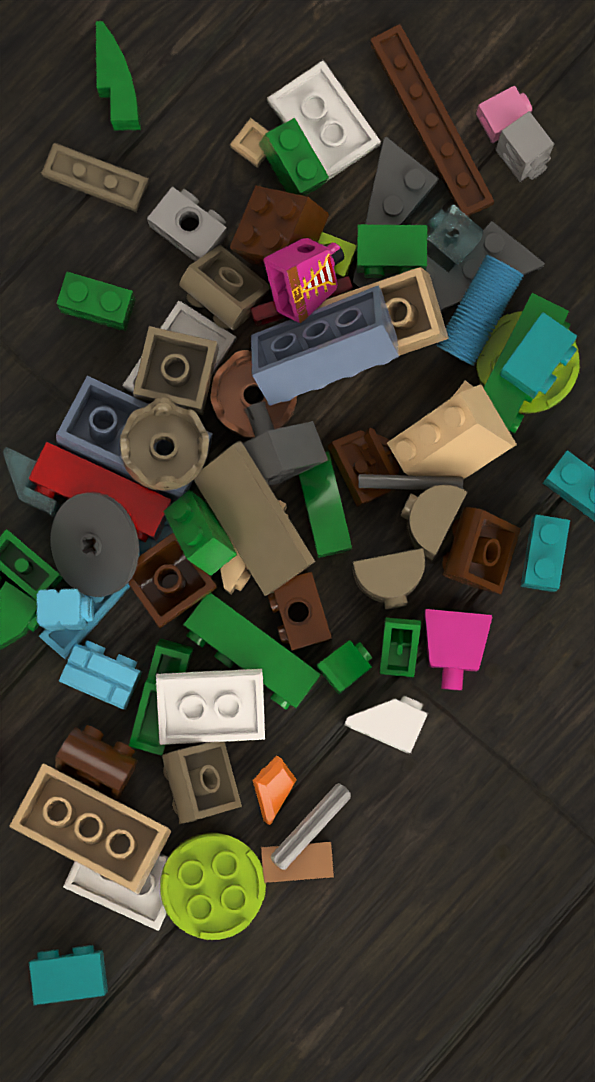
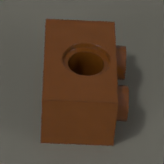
M312 571L293 577L274 592L268 594L272 612L280 611L283 625L277 626L283 646L290 645L291 651L294 652L332 640ZM303 604L307 607L309 614L303 622H294L289 618L288 611L292 605Z

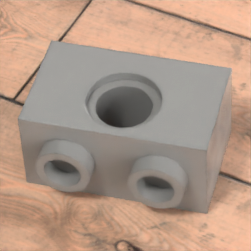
M172 186L148 216L149 227L191 259L197 261L215 247L221 245L228 236L227 227L224 226L226 221L215 211L210 209L207 213L197 205L199 203L198 199L187 190L183 189L179 192ZM187 218H195L199 221L198 227L193 231L183 230L180 227L181 223Z

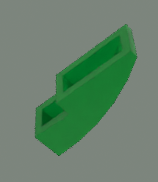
M96 21V76L99 97L110 98L111 123L114 130H141L139 106L125 57L104 22Z
M329 451L325 452L327 461L299 474L318 558L352 551Z
M160 638L156 645L149 675L144 685L129 743L130 747L163 755L166 744L160 745L156 674L187 672L193 647Z

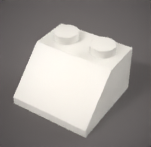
M403 696L401 701L394 699L352 715L346 719L344 725L403 752L411 753L428 713L421 711L422 703Z

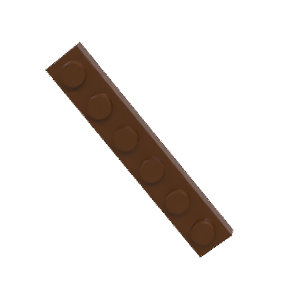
M401 24L371 38V47L463 220L493 205L494 199Z

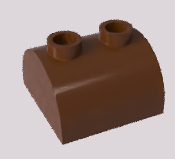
M464 507L460 518L453 524L454 540L450 551L443 557V575L451 580L474 588L502 594L521 528L482 509Z
M174 532L139 556L136 570L128 582L159 628H162L218 588L206 572L187 560Z
M86 725L83 731L75 727L56 755L55 770L118 802L136 768L138 760L132 758L135 751L122 742H116L114 747L102 742L104 734L92 726Z

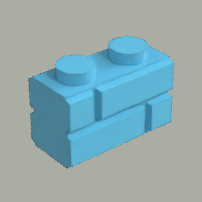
M61 589L60 592L57 590H39L37 594V622L48 631L65 630V628L68 630H85L88 626V621H93L94 619L93 600H89V597H85L78 589Z
M86 640L84 646L76 643L59 682L126 710L142 674L141 671L135 669L137 662L118 654L116 660L103 655L106 648Z

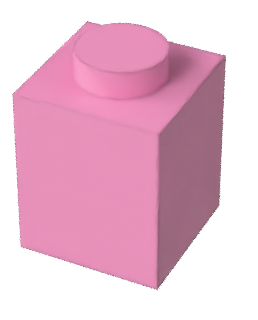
M513 86L480 103L476 115L491 142L494 143L499 140L503 129L527 112H531L532 106L524 93L519 94L517 88Z

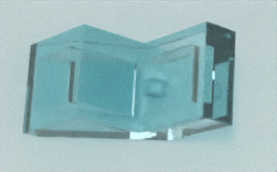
M5 447L3 455L19 500L55 517L60 506L58 502L30 489L33 483L29 480V477L37 461Z

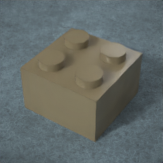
M149 326L133 390L134 397L146 403H152L158 398H168L176 406L192 409L196 414L203 415L219 351L217 341Z

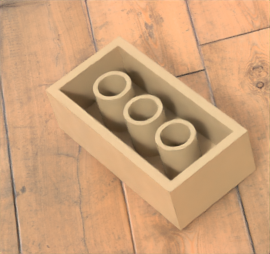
M421 267L327 299L317 308L319 309L379 285L397 335L399 356L449 339L430 274Z
M44 763L9 826L137 894L140 893L172 832L160 823Z

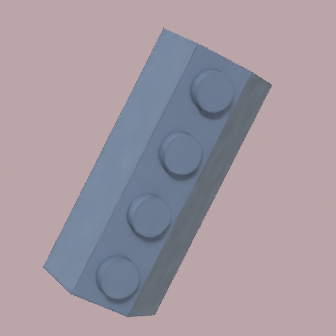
M379 285L316 309L302 323L291 319L251 335L252 376L269 406L279 402L290 401L295 396L311 390L321 389L329 383L345 377H353L363 370L376 365L387 364L392 359L399 357L397 335Z

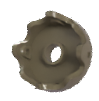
M168 398L155 399L151 404L133 411L120 434V454L126 471L134 480L154 490L167 491L187 485L198 476L207 459L209 435L199 416L192 409L176 406ZM166 440L173 445L174 450L171 454L162 456L156 453L154 445L158 441Z

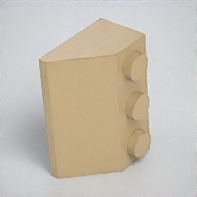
M481 384L459 392L387 442L402 470L407 475L463 477V480L517 445Z

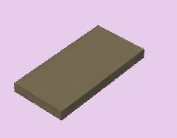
M241 441L233 444L204 467L194 479L265 596L274 592L315 562Z

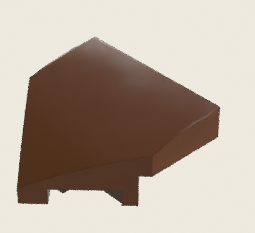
M372 428L365 432L359 430L332 441L328 445L330 453L357 507L382 497L391 491V489L359 488V474L398 475L400 469L397 459L387 444L390 440L376 434Z

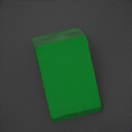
M385 618L380 674L414 677L421 621Z

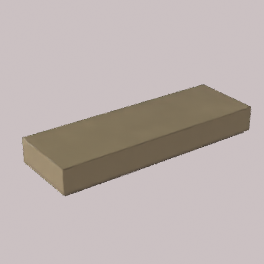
M53 143L41 173L45 178L135 212L138 211L149 183V179L56 143Z

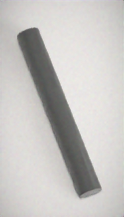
M359 474V488L428 490L438 485H452L463 489V477Z

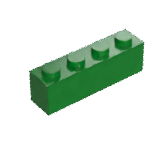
M534 293L531 294L484 386L485 392L508 431L516 433L524 417L523 414L519 413L524 400L531 403L533 398L501 377L502 368L542 312L567 329L571 325L565 321L569 313L568 310Z
M209 593L201 600L184 623V626L189 629L186 636L202 648L208 643L217 650L214 657L230 669L234 663L243 670L262 669L263 685L273 692L270 699L285 710L290 705L297 709L321 676L319 672L212 593Z

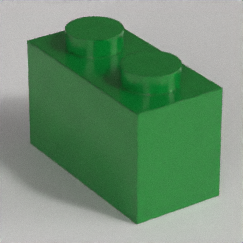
M295 118L265 133L261 139L259 146L286 192L306 196L321 188L328 180L327 172Z
M358 224L357 273H364V277L376 279L385 277V273L401 274L419 267L426 271L427 225Z
M66 272L57 300V306L61 313L126 331L136 298L132 290Z
M191 490L187 491L163 511L187 560L210 576L237 555L227 533L209 504Z
M6 529L0 536V570L36 601L39 590H54L64 579L61 574Z

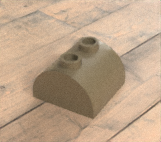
M218 245L189 265L179 284L188 293L187 300L192 305L199 308L205 307L214 314L213 321L223 329L231 328L232 330L240 327L251 316L250 308L259 306L271 290V286L221 245Z
M438 485L424 491L419 497L413 494L410 495L401 517L407 519V534L411 545L415 550L423 548L425 558L432 561L467 491L452 485Z
M422 548L355 561L352 566L355 582L366 596L375 601L384 602L386 610L406 606V597L416 588L424 572V551Z
M224 741L209 742L162 755L164 776L169 781L173 796V809L178 815L180 824L242 807Z

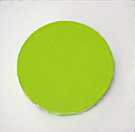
M522 311L501 317L497 325H495V329H492L493 332L490 333L491 336L486 341L487 344H485V347H483L479 354L480 356L476 360V367L483 388ZM574 342L572 346H574L575 348H577V345H576V343ZM578 348L566 366L559 363L552 374L557 379L548 392L543 394L539 391L531 403L524 400L519 413L545 411L557 405L568 395L579 374Z
M222 833L199 834L182 842L166 860L160 877L161 900L170 919L186 933L205 940L225 939L238 934L249 926V923L255 918L262 905L266 891L263 868L255 853L242 841Z

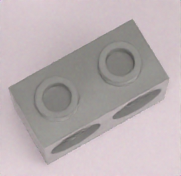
M529 111L501 131L496 151L518 181L521 182L526 177L532 180L547 169L545 164L551 159L550 154L554 143Z

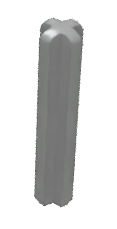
M339 783L336 784L271 854V860L277 867L282 870L286 869L351 797L348 789Z

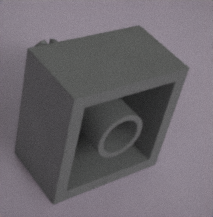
M265 401L244 409L255 438L243 443L268 486L280 484L328 460L313 421L274 429Z

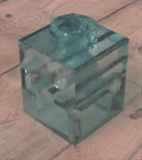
M453 204L446 212L440 209L428 224L431 230L427 239L459 265L481 241L484 230ZM454 228L459 231L458 234L455 233L452 236L447 234V231L451 232Z

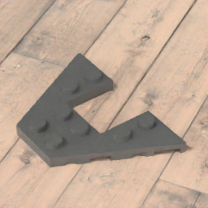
M387 137L383 140L365 222L368 225H403L437 184L439 179ZM491 221L450 272H447L429 256H427L426 271L430 274L439 308L442 312L446 308L462 301L461 298H464L463 295L467 292L468 286H470L474 279L473 277L477 270H479L480 264L484 261L483 258H486L485 255H490L523 275L542 269L545 263ZM356 263L352 285L358 289L398 274L385 273L383 278H366L364 273H357Z

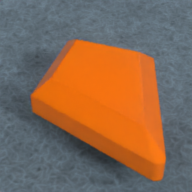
M277 755L253 779L263 821L269 825L272 824L297 781L284 761Z

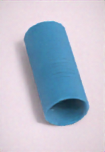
M485 255L486 258H483L484 261L480 264L479 270H477L473 277L474 279L470 286H468L467 292L463 295L464 298H461L460 305H457L458 308L454 312V316H451L452 319H450L446 326L449 339L436 344L437 347L472 366L475 365L474 363L478 356H480L479 354L483 347H485V344H487L486 341L491 336L490 333L493 332L492 329H495V325H497L498 320L502 317L501 314H503V311L507 308L506 305H508L512 298L511 296H513L522 277H524L521 272L490 255Z

